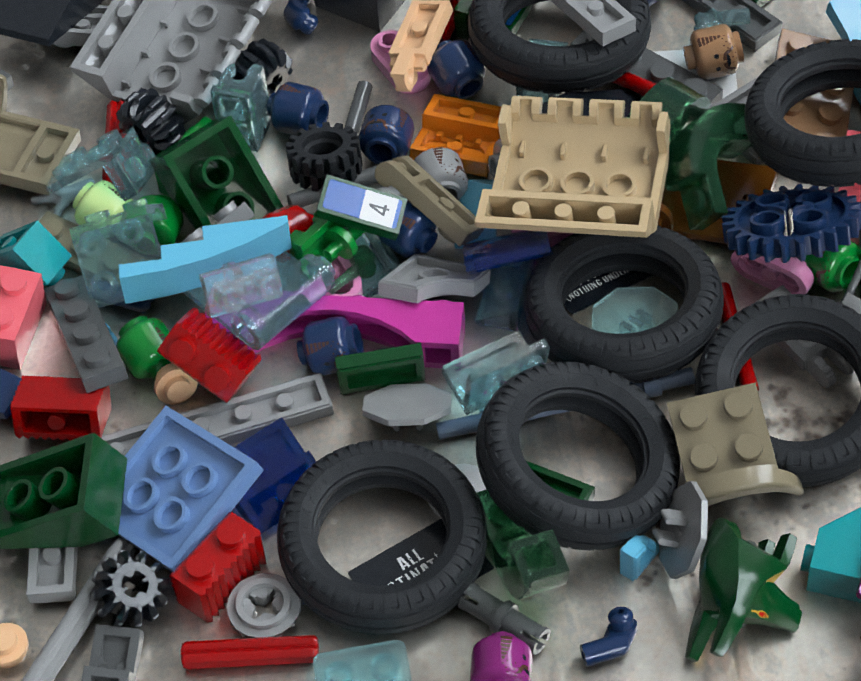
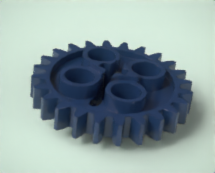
M797 184L794 189L789 190L784 185L780 186L779 191L776 192L764 189L763 194L760 196L749 194L748 201L737 200L735 202L736 207L727 208V215L722 216L724 243L728 244V249H736L737 256L749 254V260L764 256L765 263H769L775 258H781L782 263H787L791 257H797L802 262L806 260V255L811 254L821 258L823 257L822 252L825 250L838 252V245H851V238H859V230H861V202H857L855 195L848 196L847 190L835 192L834 186L819 190V186L813 185L809 189H803L802 184ZM792 212H793L792 219H793V228H794V229H793V232H792V221H791Z

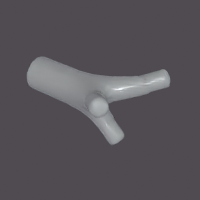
M88 178L65 187L48 184L46 190L50 192L49 196H33L31 202L32 204L55 203L56 206L53 213L61 217L62 212L74 201L79 191L87 183L95 182L92 178Z

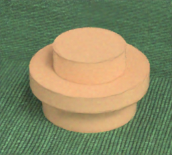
M173 363L163 366L157 372L154 390L160 401L165 404L175 405L188 400L195 393L198 382Z
M1 623L0 668H11L18 665L24 659L28 651L29 641L26 632L19 625Z

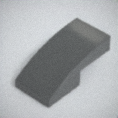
M96 624L89 666H84L81 681H135L145 635L142 629Z

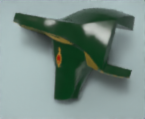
M718 518L714 521L707 533V541L700 557V600L690 627L685 653L687 659L693 662L699 660L715 628L710 653L718 657H723L728 651L743 624H759L795 633L798 630L802 616L799 604L787 597L774 583L789 566L795 550L797 537L791 533L781 535L776 548V543L769 539L760 541L758 546H755L741 538V532L736 523L725 518Z

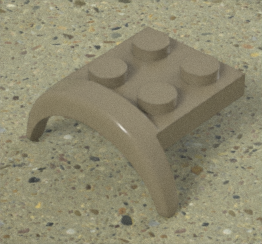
M0 74V184L49 196L50 192L46 190L48 184L55 185L81 142L80 129L7 112L8 85L6 77Z
M756 382L667 403L686 483L689 481L697 482L708 500V506L725 500L759 493L783 492L796 496L804 494L802 483L795 474L778 469Z

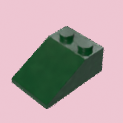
M231 115L211 121L149 159L169 196L196 230L199 227L202 229V226L216 225L218 222L213 216L231 201H234L237 206L245 202L255 214L250 220L261 219L266 214L284 207Z
M91 433L0 465V549L84 547L118 536L127 458L98 435Z

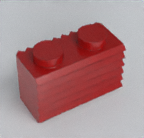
M198 307L192 308L175 323L157 350L160 355L226 404L243 387L262 360L261 354H254V349H248L247 344H241L240 338L234 339L233 333L227 334L226 328L220 329L219 323H213L212 318H206L205 313H199Z
M22 376L17 391H15V396H13V401H11L14 433L19 439L24 436L27 439L34 437L36 440L39 437H42L44 440L50 437L52 440L59 438L63 441L67 438L71 441L74 438L76 439L91 433H95L101 438L112 410L109 386L87 393L81 378Z
M229 512L169 575L178 603L206 623L213 622V616H219V610L225 609V603L228 602V598L236 585L244 579L255 575L254 571H261L260 565L267 564L260 530L235 513Z

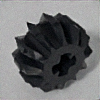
M264 38L257 42L252 41L245 51L241 50L240 56L233 65V69L229 71L227 75L229 80L227 88L233 92L235 97L247 105H251L256 109L263 105L267 106L270 95L273 92L276 93L281 85L287 83V78L292 74L293 69L291 65L293 59L274 42H269Z
M140 88L137 92H133L125 99V102L116 113L120 121L118 124L119 129L127 135L126 140H131L137 150L142 149L150 157L156 156L176 144L186 132L182 124L184 121L183 116L176 112V105H172L167 100L166 95L160 96L153 88L148 90Z
M121 550L117 555V561L111 557L105 558L101 562L103 571H96L92 575L91 581L100 588L90 594V599L92 601H104V605L100 608L98 614L100 617H105L110 612L114 613L113 626L121 627L127 619L132 628L138 629L142 626L143 618L153 622L159 616L156 607H164L168 603V597L160 591L169 585L170 579L156 577L155 574L162 567L161 562H155L150 567L145 565L147 560L146 551H140L133 560L128 550ZM127 581L135 586L132 592L138 591L134 597L125 594L128 587L122 588Z

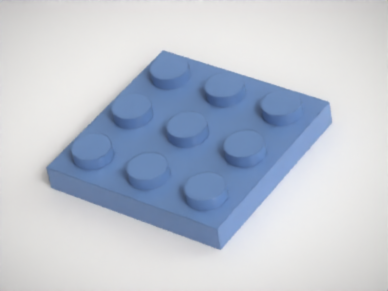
M165 405L125 455L127 466L118 536L125 539L138 550L146 551L148 557L156 562H161L163 567L173 572L223 518L235 508L264 469L257 461Z

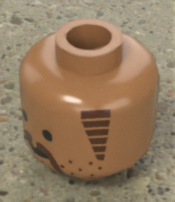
M726 24L693 31L690 36V45L683 47L687 69H695L697 75L705 80L733 75L738 70L739 63L744 62L739 32H732Z

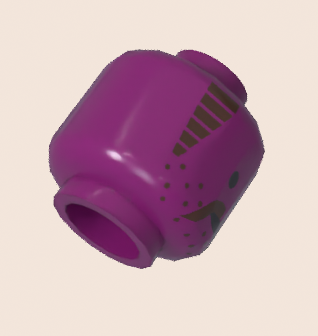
M495 632L490 636L482 638L474 645L471 654L470 681H531L533 654L530 647L509 632Z

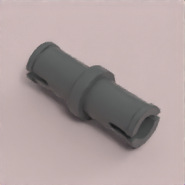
M471 583L463 592L474 600L460 597L458 608L489 625L491 633L500 631L512 633L530 647L533 655L539 654L546 645L537 639L543 638L548 641L551 630L519 612L517 604L510 600L501 601L480 588L476 583Z

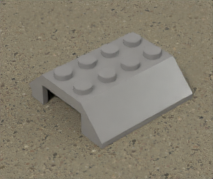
M112 0L70 68L73 73L107 98L116 102L120 100L125 101L129 95L137 92L140 88L146 90L153 88L160 96L166 95L167 100L172 105H176L175 110L183 116L184 121L182 124L184 125L199 116L202 110L209 106L222 85L221 80L228 75L241 53L240 49L245 47L260 22L258 19L264 16L273 0Z

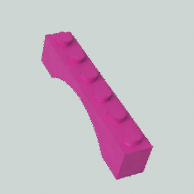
M209 289L205 309L206 318H212L213 323H219L220 329L226 328L227 334L233 333L234 339L240 338V343L247 344L248 349H254V354L276 344L302 338L303 330L310 322L342 316L350 324L355 323L358 326L363 339L382 344L388 348L421 343L424 367L461 369L466 328L464 302L423 300L419 303H412L389 298H370L362 295L332 296L321 293L294 294L279 291L256 292L238 289Z

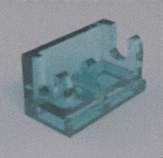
M233 63L225 68L217 86L213 85L210 90L215 119L231 115L251 151L258 152L271 124V116L267 114L269 96L264 66L253 64L248 69L247 76L244 79L235 80L233 76L236 75V66Z

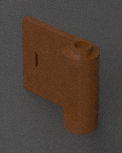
M670 132L668 169L657 226H661L662 229L673 230L690 239L724 243L722 216L727 215V208L736 207L735 202L737 200L748 201L749 194L760 196L763 194L764 189L773 192L779 173L769 166L698 157L697 146L691 138L681 133Z

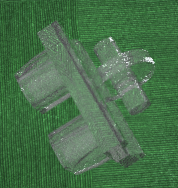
M271 253L238 263L233 261L227 262L222 265V268L199 274L200 283L205 295L206 315L210 318L233 313L265 301L278 299L283 295L276 258Z

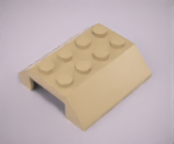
M512 96L511 106L502 104L498 119L502 143L492 189H482L475 218L476 228L645 238L657 230L668 169L670 119L668 112H662V102L632 101L630 117H624L625 101L591 99L589 115H583L584 100L579 98L549 97L548 113H542V97Z

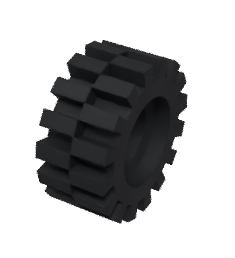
M322 122V127L317 128L316 124L309 125L308 131L303 128L297 130V136L291 135L289 142H286L290 177H292V181L295 184L300 183V187L303 189H307L311 185L312 191H319L327 174L353 182L357 179L356 174H361L363 163L359 136L357 132L353 133V128L350 126L343 129V124L336 123L334 127H330V122Z

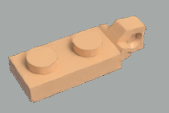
M412 0L388 52L391 59L389 65L391 67L390 77L393 78L396 91L411 92L418 80V72H425L427 66H429L453 12L450 0Z

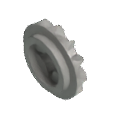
M271 573L256 574L244 579L232 590L227 602V614L230 624L239 631L243 638L246 636L253 638L281 637L283 632L289 627L295 628L296 619L301 612L300 598L293 591L287 579ZM268 602H272L274 613L264 612L258 617L254 604L265 606Z

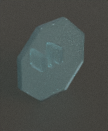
M655 287L616 288L593 305L592 329L614 334L648 330L664 323L676 314L678 303Z

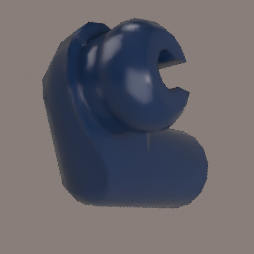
M289 0L284 9V19L293 29H300L304 34H311L319 21L317 16L311 14L310 9L307 7L310 0Z

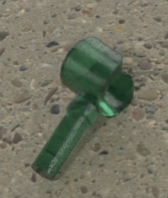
M367 245L358 246V253L349 259L352 266L327 285V290L331 294H334L358 276L368 279L375 275L377 268L373 261L375 255Z

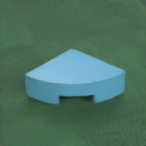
M636 535L620 549V574L631 581L637 580L659 553V544L646 535Z

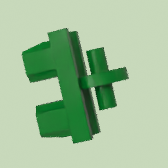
M313 217V225L305 232L295 229L290 234L292 248L289 249L292 257L300 261L305 275L315 278L338 256L348 260L358 253V246L355 241L364 231Z

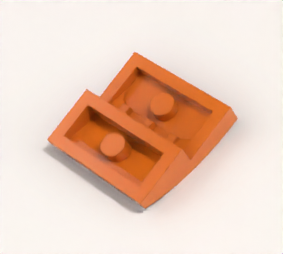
M434 93L422 114V128L410 147L409 157L415 160L418 155L428 149L436 147L449 148L459 155L467 174L487 177L490 172L488 158L493 155L494 144L500 139L498 119L501 106Z

